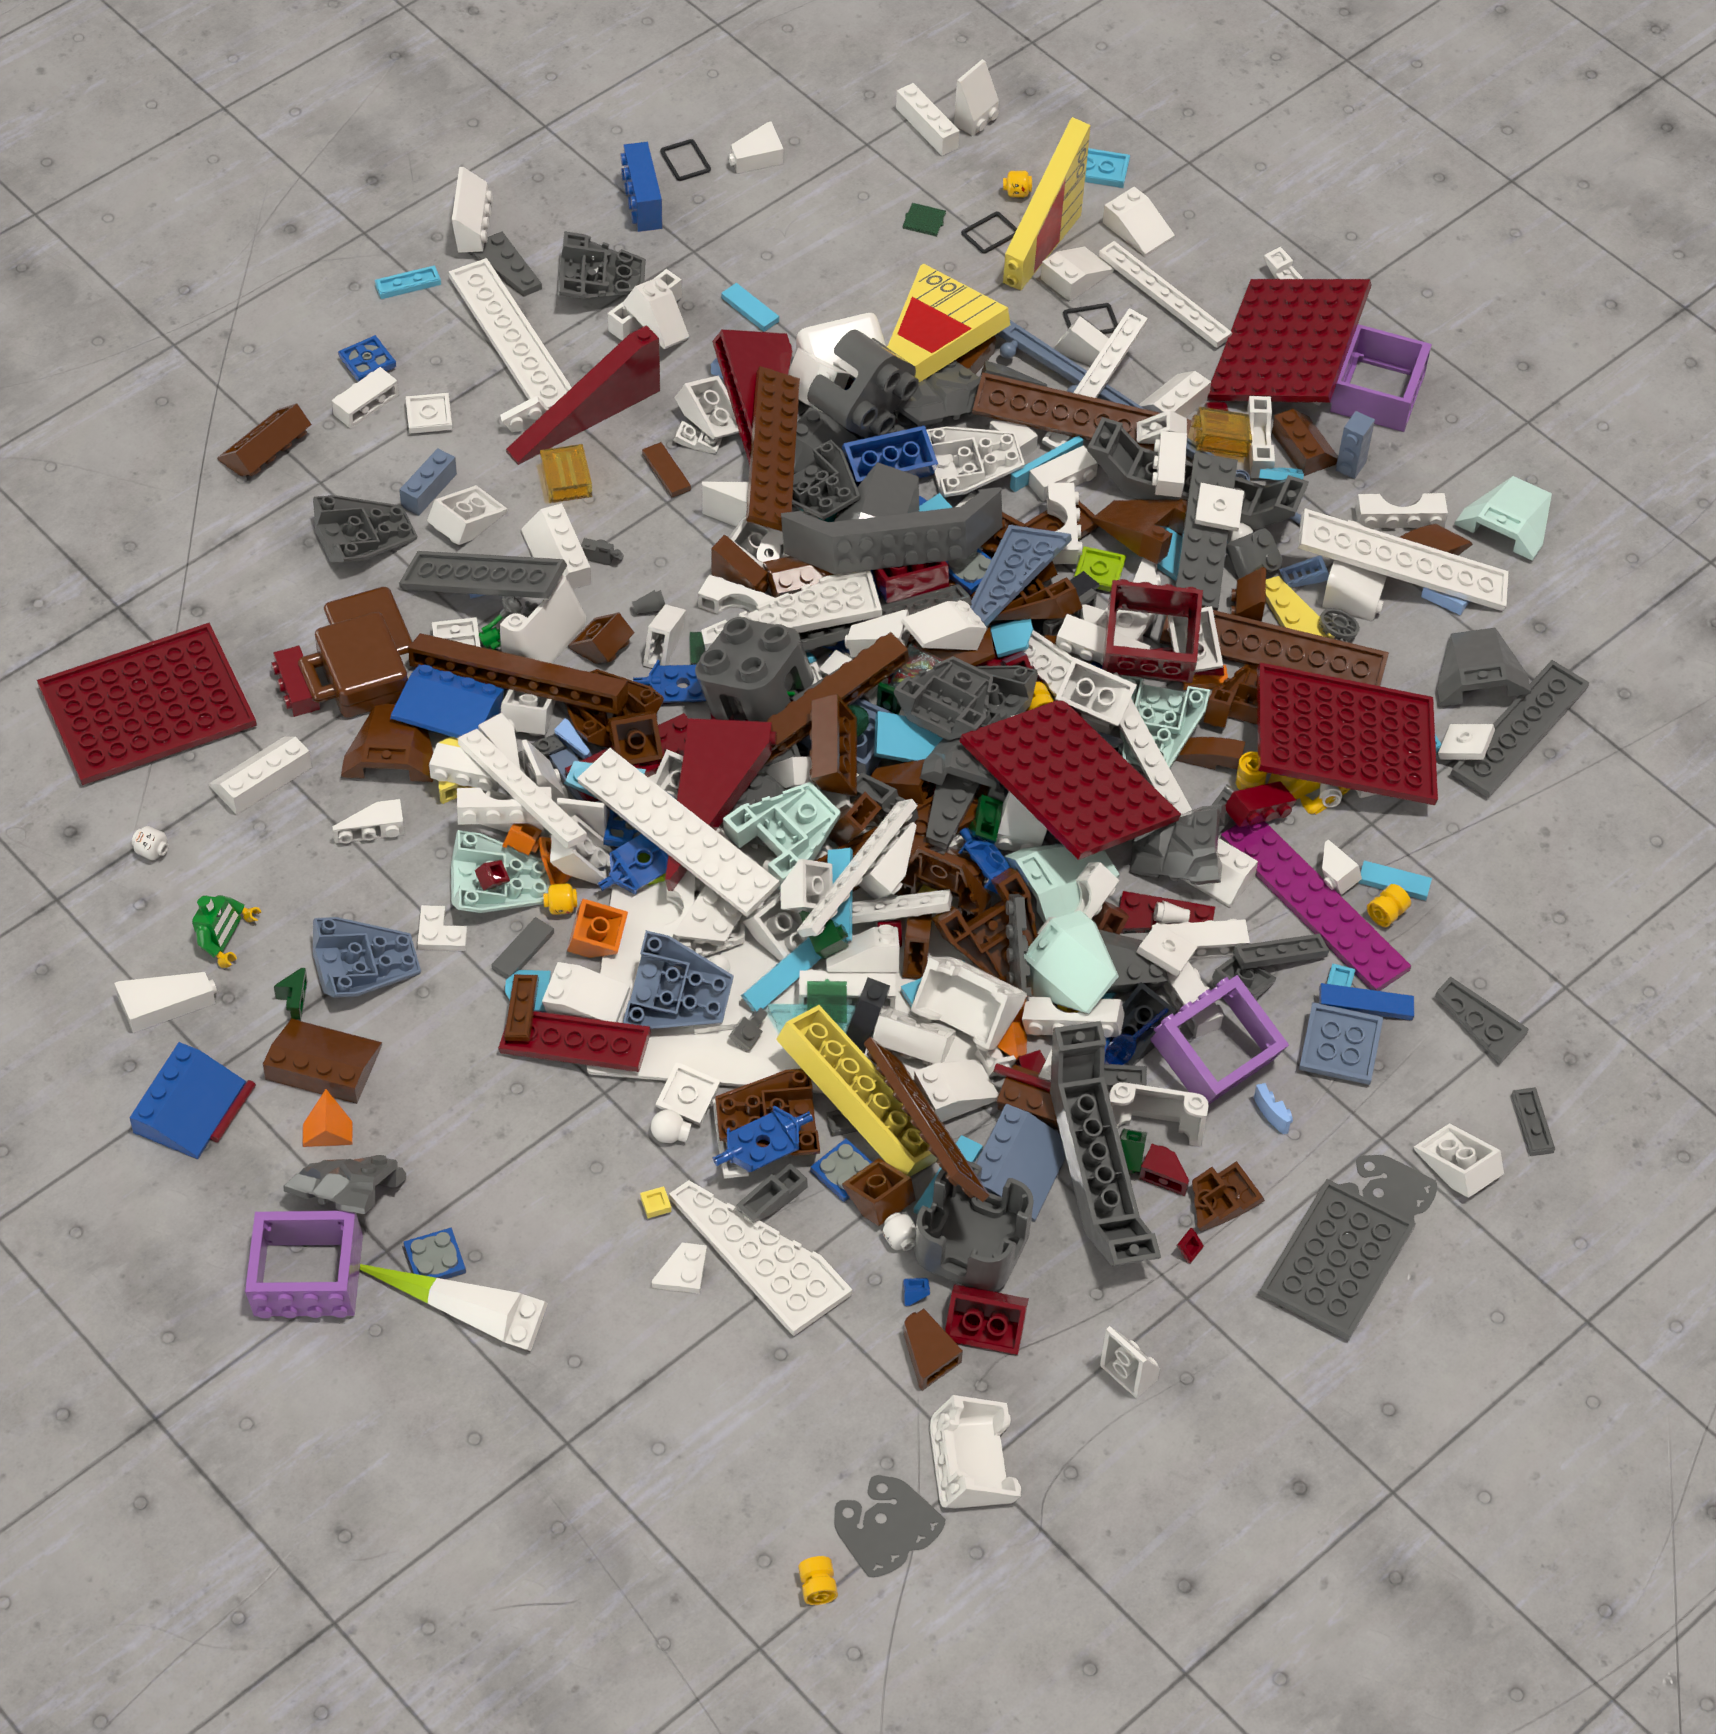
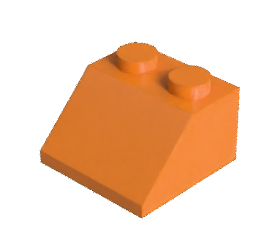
M583 898L577 910L567 952L588 958L617 954L628 912Z

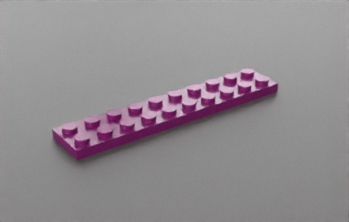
M1265 821L1239 827L1236 824L1221 834V840L1258 861L1255 875L1314 934H1320L1326 946L1347 967L1355 969L1354 974L1370 990L1381 991L1410 971L1411 964L1334 889L1331 890L1324 883L1323 878Z

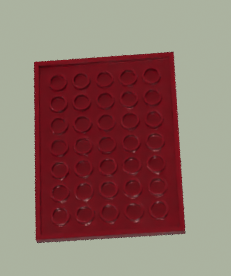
M1251 279L1232 326V335L1227 339L1211 381L1210 393L1207 396L1208 401H1249V396L1271 397V402L1330 403L1372 286L1371 280Z
M210 622L37 680L38 687L81 785L257 726L256 719Z
M1259 663L1257 667L1258 771L1436 805L1438 801L1433 697Z
M1056 700L978 728L976 731L964 733L959 740L1078 860L1179 821L1181 813L1065 701Z

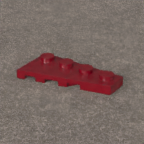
M1127 891L1122 893L1120 908L1126 912L1129 918L1120 934H1124V931L1145 933V930H1151L1152 925L1159 923V921H1154L1155 905L1157 902L1162 903V901L1189 909L1190 916L1188 922L1190 923L1213 921L1215 906Z

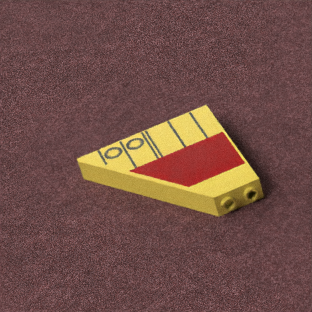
M1073 117L1070 119L1005 253L1003 283L1020 291L1040 268L1042 261L1048 258L1080 218L1082 213L1091 125Z
M922 264L887 347L915 366V377L921 382L1010 326L1008 307L926 264Z

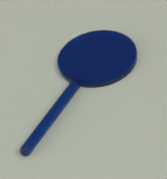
M1164 1008L1133 1036L1121 1034L1114 1038L1105 1052L1107 1063L1123 1065L1128 1062L1136 1050V1039L1168 1012V1008Z

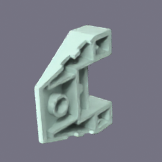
M809 782L785 790L781 795L772 798L770 796L762 798L761 802L749 805V803L741 805L723 818L724 834L738 848H741L758 836L778 856L768 863V872L779 880L780 886L778 889L781 891V884L799 859L815 860L840 817L841 812Z

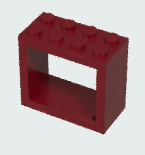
M1125 579L1112 580L1108 601L1102 670L1111 674L1118 673V675L1192 683L1197 665L1203 590L1195 587H1175L1171 584L1154 585L1150 582L1136 583ZM1125 610L1188 617L1185 653L1114 646L1117 611Z

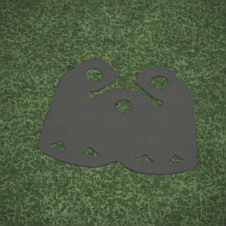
M1363 1155L1356 1159L1357 1172L1362 1177L1367 1178L1379 1176L1382 1173L1387 1174V1178L1370 1180L1362 1190L1363 1197L1415 1222V1215L1425 1212L1432 1204L1437 1192L1436 1180L1384 1155ZM1372 1162L1375 1168L1372 1171H1368L1365 1169L1364 1164ZM1350 1182L1339 1184L1359 1194V1188L1356 1184ZM1430 1185V1188H1428L1429 1193H1427L1424 1187ZM1374 1189H1382L1384 1195L1382 1197L1374 1196ZM1417 1200H1424V1202L1420 1203L1419 1207L1417 1206Z
M882 1475L871 1477L868 1495L872 1499L891 1500L894 1498L897 1500V1503L875 1504L865 1512L864 1527L862 1529L857 1527L862 1512V1506L858 1501L840 1500L835 1506V1529L868 1577L882 1576L902 1566L906 1562L910 1551L926 1548L939 1536L946 1520L907 1483L898 1478ZM879 1483H885L888 1486V1490L885 1493L877 1491L876 1487ZM845 1508L853 1509L854 1515L851 1518L843 1516L842 1512ZM879 1513L885 1514L887 1517L886 1522L878 1523L875 1520L876 1515ZM938 1522V1524L934 1526V1530L932 1531L930 1523ZM918 1535L926 1537L924 1539H920L919 1542H916V1540L918 1539ZM891 1555H899V1557L895 1558L894 1561L891 1562ZM875 1564L883 1566V1568H877L876 1570H873L875 1568Z

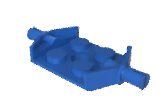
M657 660L649 676L633 677V681L650 686L660 693L664 698L663 703L706 701L695 674L696 665L660 666V660ZM680 683H686L689 685L686 688L678 687Z
M968 828L962 829L959 834L966 843L958 853L962 854L963 851L969 852L970 858L978 864L983 871V875L989 879L984 886L985 889L998 894L991 879L1012 867L994 843L973 837Z
M640 834L609 853L611 872L607 878L597 884L602 891L613 884H617L625 890L636 894V890L666 873L669 855L646 836ZM647 853L651 858L647 863H641L637 860L638 855Z
M773 1106V1112L732 1132H730V1128H727V1149L725 1152L712 1157L713 1162L718 1167L730 1161L748 1172H753L799 1150V1131L801 1126L812 1122L813 1117L809 1111L799 1117H793L791 1114ZM759 1140H767L770 1144L766 1147H759L756 1143Z

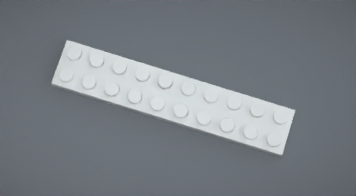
M485 258L449 271L450 280L528 400L538 396L548 408L552 407L572 387L488 259Z
M1304 509L1301 514L1299 549L1500 611L1506 608L1509 571L1309 509Z
M611 748L577 778L581 786L746 917L780 886L779 880Z

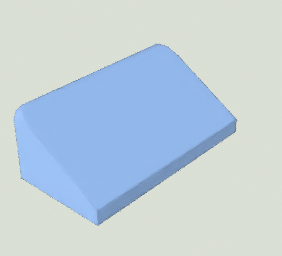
M1425 587L1421 595L1422 598L1459 615L1463 613L1470 602Z

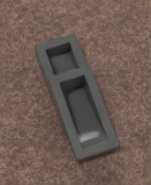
M864 773L857 776V795L855 797L858 798L866 792L881 807L880 811L876 814L881 819H885L897 802L905 800L898 796L897 789ZM917 808L912 812L913 816L911 819L905 822L901 828L915 822L919 818Z
M789 1163L775 1176L771 1174L743 1198L736 1205V1208L755 1223L773 1214L808 1188L807 1177Z

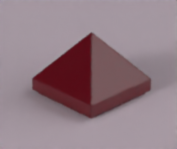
M1190 1228L1179 1241L1177 1247L1186 1261L1191 1263L1204 1245L1194 1229Z

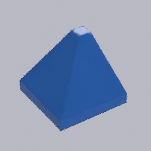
M927 1278L903 1279L905 1306H910L930 1295L929 1280Z

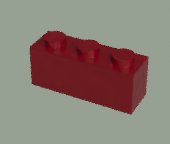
M300 645L273 652L274 662H271L274 675H279L280 679H277L280 692L285 691L286 696H283L286 708H291L294 717L320 710V704L312 700L298 665L299 659L303 657Z
M1278 781L1234 791L1225 806L1229 816L1239 827L1247 825L1252 826L1264 821L1269 822L1277 818H1285L1290 815L1292 807L1297 800L1283 783Z

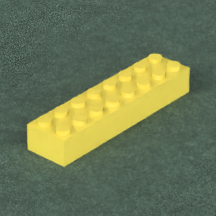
M820 1005L785 1023L776 1038L778 1043L886 1163L911 1177L936 1162L938 1158L928 1150L930 1145L919 1136L921 1131L910 1122L912 1117L902 1110L901 1106L903 1104L893 1096L894 1090L884 1082L885 1077L876 1070L874 1064Z

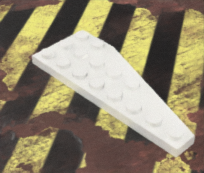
M870 570L825 576L819 579L818 584L811 587L807 584L802 586L801 591L797 593H786L758 605L757 610L748 613L744 611L739 614V617H745L748 620L769 624H782L795 629L798 633L883 616ZM726 620L701 630L706 651L723 630L727 622Z
M688 1180L669 1193V1199L793 1336L852 1295L853 1290L820 1254L806 1250L802 1247V1244L795 1240L790 1241L780 1235L779 1231L760 1220L753 1223L743 1213L736 1210L735 1206L730 1203H723L716 1199L714 1194Z

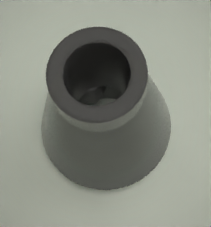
M653 590L638 600L633 601L632 605L635 614L656 612L663 608L665 601L661 590L656 592Z

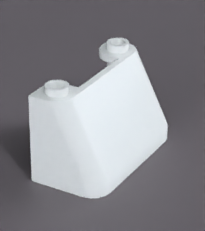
M874 313L860 314L806 327L800 330L796 337V351L800 348L834 365V361L839 359L834 354V347L842 336L850 330L857 329L871 339L873 337L885 346L886 344L879 321Z
M1348 520V522L1362 526L1358 522ZM1334 560L1328 577L1322 608L1340 609L1351 616L1374 621L1376 613L1380 614L1384 601H1381L1380 597L1387 576Z
M564 573L549 599H544L528 618L521 614H511L500 624L502 652L553 663L585 627L586 614Z
M930 957L910 1011L918 1014V1018L922 1021L941 1020L973 1036V1042L977 1044L976 1047L982 1051L989 1052L996 1049L1024 1004L1027 993L959 959L952 957Z
M1117 1083L1111 1088L1109 1097L1117 1129L1122 1124L1130 1125L1131 1115L1179 1122L1178 1133L1184 1132L1187 1134L1189 1145L1201 1147L1208 1113V1101L1203 1095L1131 1083Z
M953 1395L933 1414L930 1422V1433L939 1500L942 1507L955 1509L1011 1504L1021 1497V1486L1018 1480L1014 1477L1006 1478L1000 1435L1009 1427L1011 1421L1007 1403Z

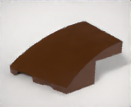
M1437 524L1414 529L1399 537L1457 556L1473 545L1471 541Z
M1237 1161L1219 1173L1212 1166L1192 1180L1197 1227L1200 1231L1228 1222L1265 1201Z

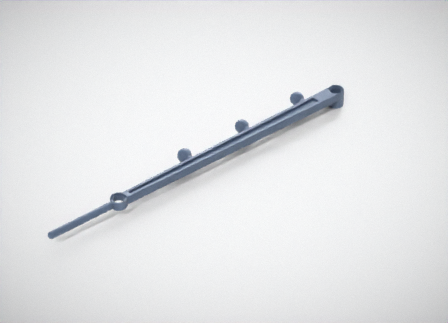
M1011 320L1010 326L996 334L1007 341L1000 347V354L1003 358L1011 359L1016 354V348L1020 349L1075 384L1070 386L1067 392L1074 393L1087 373V370ZM1108 384L1105 385L1097 397L1098 399L1144 409ZM1187 439L1186 455L1193 459L1195 452L1214 455L1191 439ZM1236 470V477L1250 481V475L1246 471ZM1296 512L1295 516L1290 517V519L1301 524V515Z

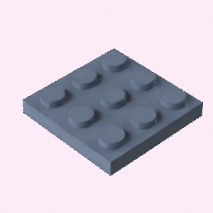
M1312 1002L1299 1070L1370 1085L1383 1017Z

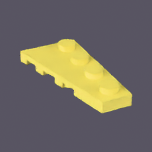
M1279 576L1266 579V602L1280 626L1332 639L1335 638L1330 633L1326 635L1322 631L1323 628L1319 627V616Z

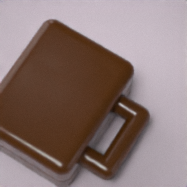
M388 587L375 588L333 600L324 605V612L330 625L372 612L381 613L399 654L404 655L408 653V647L413 641L393 594Z
M368 613L320 627L315 631L317 653L303 656L298 661L314 702L320 703L335 698L342 716L346 718L371 712L373 707L377 705L397 703L408 681V675L381 613ZM322 667L329 685L322 687L315 668Z

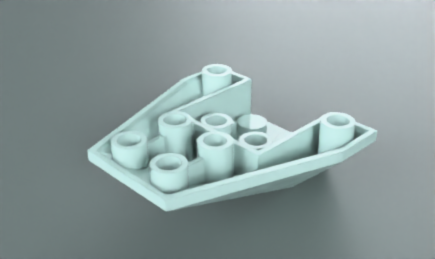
M1512 476L1464 508L1454 525L1472 533H1475L1480 524L1516 540L1513 552L1533 561L1543 546L1552 493Z
M1121 675V678L1137 684L1131 699L1168 767L1171 768L1205 714L1210 690L1191 686L1187 687L1186 692L1145 685L1144 678ZM1120 730L1121 739L1124 742L1123 758L1131 765L1140 766Z
M458 830L451 861V903L458 910L478 913L544 904L543 893H548L550 880L542 859L530 854L528 856L525 853H520L509 845L505 848L502 846V842L481 833ZM502 860L510 882L483 891L474 870L483 863Z
M1063 844L1023 848L1004 856L1009 865L1022 875L1036 897L1037 912L1044 923L1049 917H1060L1075 912L1080 900V891L1076 879L1089 862H1101L1116 878L1120 876L1104 850L1078 860Z
M1081 910L1051 919L1029 946L1027 953L1024 954V959H1026L1027 965L1030 966V976L1026 977V988L1031 987L1034 997H1050L1054 1004L1087 1014L1091 1012L1119 977L1096 923Z

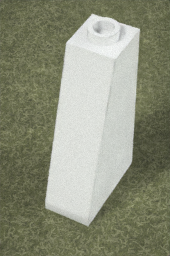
M205 972L126 980L114 983L117 997L133 1033L215 1004L214 994L217 993L213 979L208 980Z

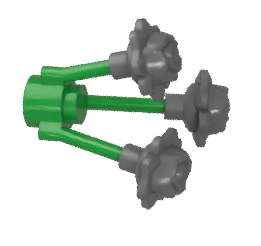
M503 596L504 609L499 612L500 615L481 628L482 632L479 633V637L485 648L491 647L495 650L501 647V641L499 642L501 639L500 629L492 627L511 614H521L523 607L516 597L509 598ZM526 601L525 613L521 615L528 618L539 605Z

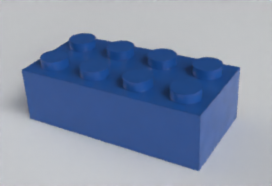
M648 141L623 144L624 153H620L621 164L624 166V168H621L622 181L626 180V183H624L625 194L630 196L628 197L629 210L633 209L631 212L632 223L637 225L638 232L662 229V198Z
M925 426L844 443L841 449L856 487L860 485L877 462L913 474L919 478L934 475L938 466V461Z

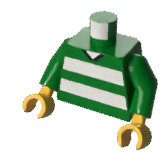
M217 895L216 897L202 896L197 901L199 909L192 919L197 944L213 958L216 956L218 958V965L221 968H228L232 966L230 962L235 961L237 957L233 952L225 954L222 952L241 920L240 914H243L246 922H255L258 919L254 918L252 913L260 914L261 910L258 907L247 909L244 907L245 904L223 895Z

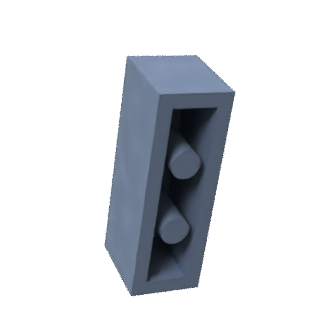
M1354 412L1343 429L1335 471L1353 479L1357 477L1367 461L1375 419L1360 412Z
M437 448L399 489L403 508L419 516L457 475L456 458Z

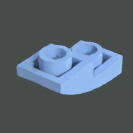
M1266 1083L1256 1085L1254 1100L1258 1108L1272 1126L1282 1134H1288L1290 1123L1293 1122L1291 1111L1286 1109L1283 1101L1275 1102L1274 1094L1268 1090Z

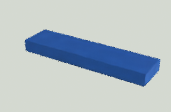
M1321 983L1319 986V1004L1370 1015L1413 1020L1414 996L1325 983Z

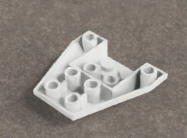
M940 427L927 430L938 461L934 478L938 491L943 497L969 493L1025 467L1015 432L959 427Z

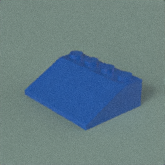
M419 664L411 673L391 713V719L458 738L478 729L479 724L501 713L504 689L498 688L493 684L475 681L472 678L457 676L449 671H440L431 666Z
M178 1042L129 1117L133 1133L199 1159L211 1140L210 1136L246 1084V1081L202 1051Z

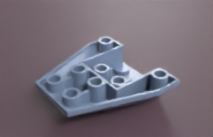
M339 917L314 918L313 957L323 993L334 998L356 997L421 973L410 933Z
M646 930L640 952L641 959L623 1023L649 1026L650 1029L723 1023L734 975L674 938ZM673 966H680L682 969H677Z

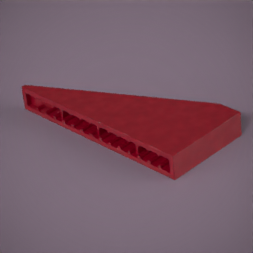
M647 325L630 333L506 448V452L519 465L659 392V337Z
M721 329L712 342L750 466L757 370L761 366L788 375L793 352L792 345L787 333Z
M689 718L677 801L716 831L723 822V818L729 814L770 757L772 745L777 744V732L773 731L772 722ZM668 856L665 876L668 891H673L688 871L671 856Z

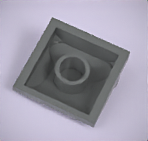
M1266 528L1259 529L1227 543L1226 549L1239 579L1261 567L1266 568V575L1282 568V557L1272 534Z
M1235 955L1216 968L1212 975L1214 987H1217L1216 984L1224 978L1228 977L1230 980L1238 975L1255 1000L1276 980L1275 976L1260 967L1242 969Z

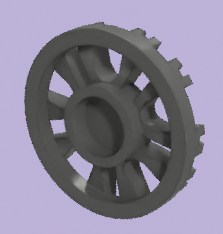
M1325 609L1319 617V627L1323 628L1322 631L1326 635L1330 633L1337 640L1343 639L1344 642H1349L1350 639H1355L1360 630L1356 619L1340 609Z

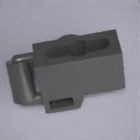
M584 538L581 544L588 561L611 565L613 557L618 561L624 558V554L619 549L614 550V544L607 543L605 540L600 539L596 541Z
M556 734L531 743L549 760L550 755L564 750V745ZM523 751L518 752V758L522 762Z

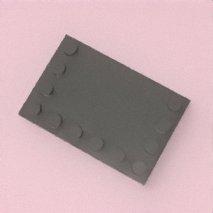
M1326 1179L1261 1287L1259 1295L1349 1341L1414 1230L1416 1223Z

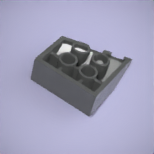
M1099 930L1119 975L1106 993L1131 992L1141 982L1151 990H1156L1168 982L1166 970L1136 952L1143 942L1142 940Z

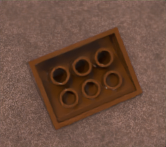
M290 1019L271 1044L263 1062L265 1080L318 1094H323L325 1089H327L333 1098L357 1104L381 1050L382 1042Z

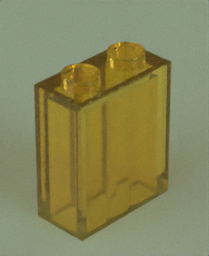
M1199 407L1197 414L1193 415L1191 427L1194 428L1193 441H1196L1197 450L1247 458L1252 444L1249 414Z
M583 444L540 450L541 468L549 503L592 497V482Z

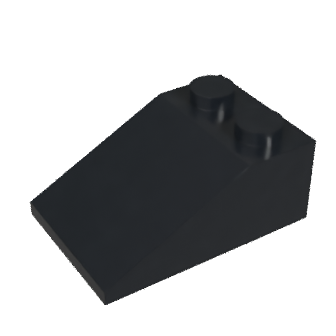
M1142 982L1123 1003L1124 1019L1120 1037H1111L1109 1044L1111 1051L1132 1066H1135L1155 1048V1045L1150 1040L1156 1033L1154 1029L1167 1016L1172 1013L1173 1015L1178 1013L1176 1009Z

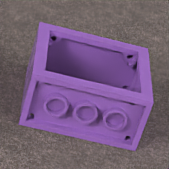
M1358 324L1330 401L1332 403L1330 412L1352 417L1354 412L1357 411L1375 419L1374 424L1404 432L1426 373L1432 344ZM1358 361L1411 375L1404 397L1401 398L1350 384Z
M1238 975L1230 980L1228 977L1224 978L1216 984L1217 987L1213 990H1206L1197 997L1198 999L1192 1003L1190 1001L1181 1007L1177 1014L1173 1015L1172 1013L1167 1016L1154 1029L1156 1033L1150 1039L1186 1089L1191 1093L1203 1095L1207 1099L1208 1105L1274 1061L1289 1046ZM1220 998H1223L1262 1052L1217 1082L1178 1028L1187 1020Z
M347 1211L255 1212L245 1288L253 1315L260 1318H270L271 1316H283L286 1318H294L296 1316H309L312 1318H319L321 1316H335L338 1318L355 1316L363 1234L356 1213ZM278 1245H341L338 1282L263 1283L267 1247Z

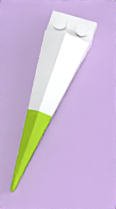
M360 1264V1270L507 1344L531 1351L548 1305L545 1301L517 1292Z

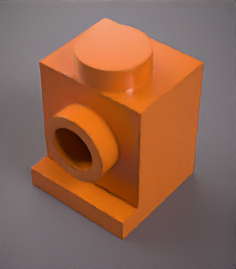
M529 823L513 824L502 846L507 848L509 845L516 851L529 856L531 851L534 853L538 851L540 847L539 837L542 830Z

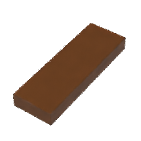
M662 442L642 449V455L671 498L691 491L690 483Z
M514 974L504 1035L506 1041H530L539 984L538 975Z

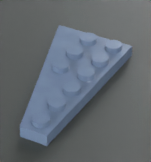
M1014 525L1008 526L971 600L972 605H970V608L981 618L985 626L1072 541L1071 534Z

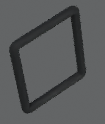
M693 139L660 149L662 156L679 181L711 171L710 165ZM691 143L707 169L679 176L665 151Z
M998 211L988 215L987 217L979 220L978 222L970 225L969 227L961 231V234L982 253H987L992 249L1000 246L1001 244L1009 241L1013 238L1015 233L1007 236L1006 238L998 241L997 243L989 246L988 248L983 249L966 232L992 219L995 216H998L1000 219H1002L1015 232L1017 230V228Z
M1109 303L1071 308L1063 311L1068 329L1071 326V322L1067 313L1104 307L1108 308L1115 328L1099 331L1103 334L1112 333L1118 326V322Z

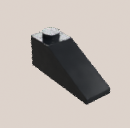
M870 977L866 980L846 1035L864 1054L867 1049L864 1042L872 1036L890 991V985Z

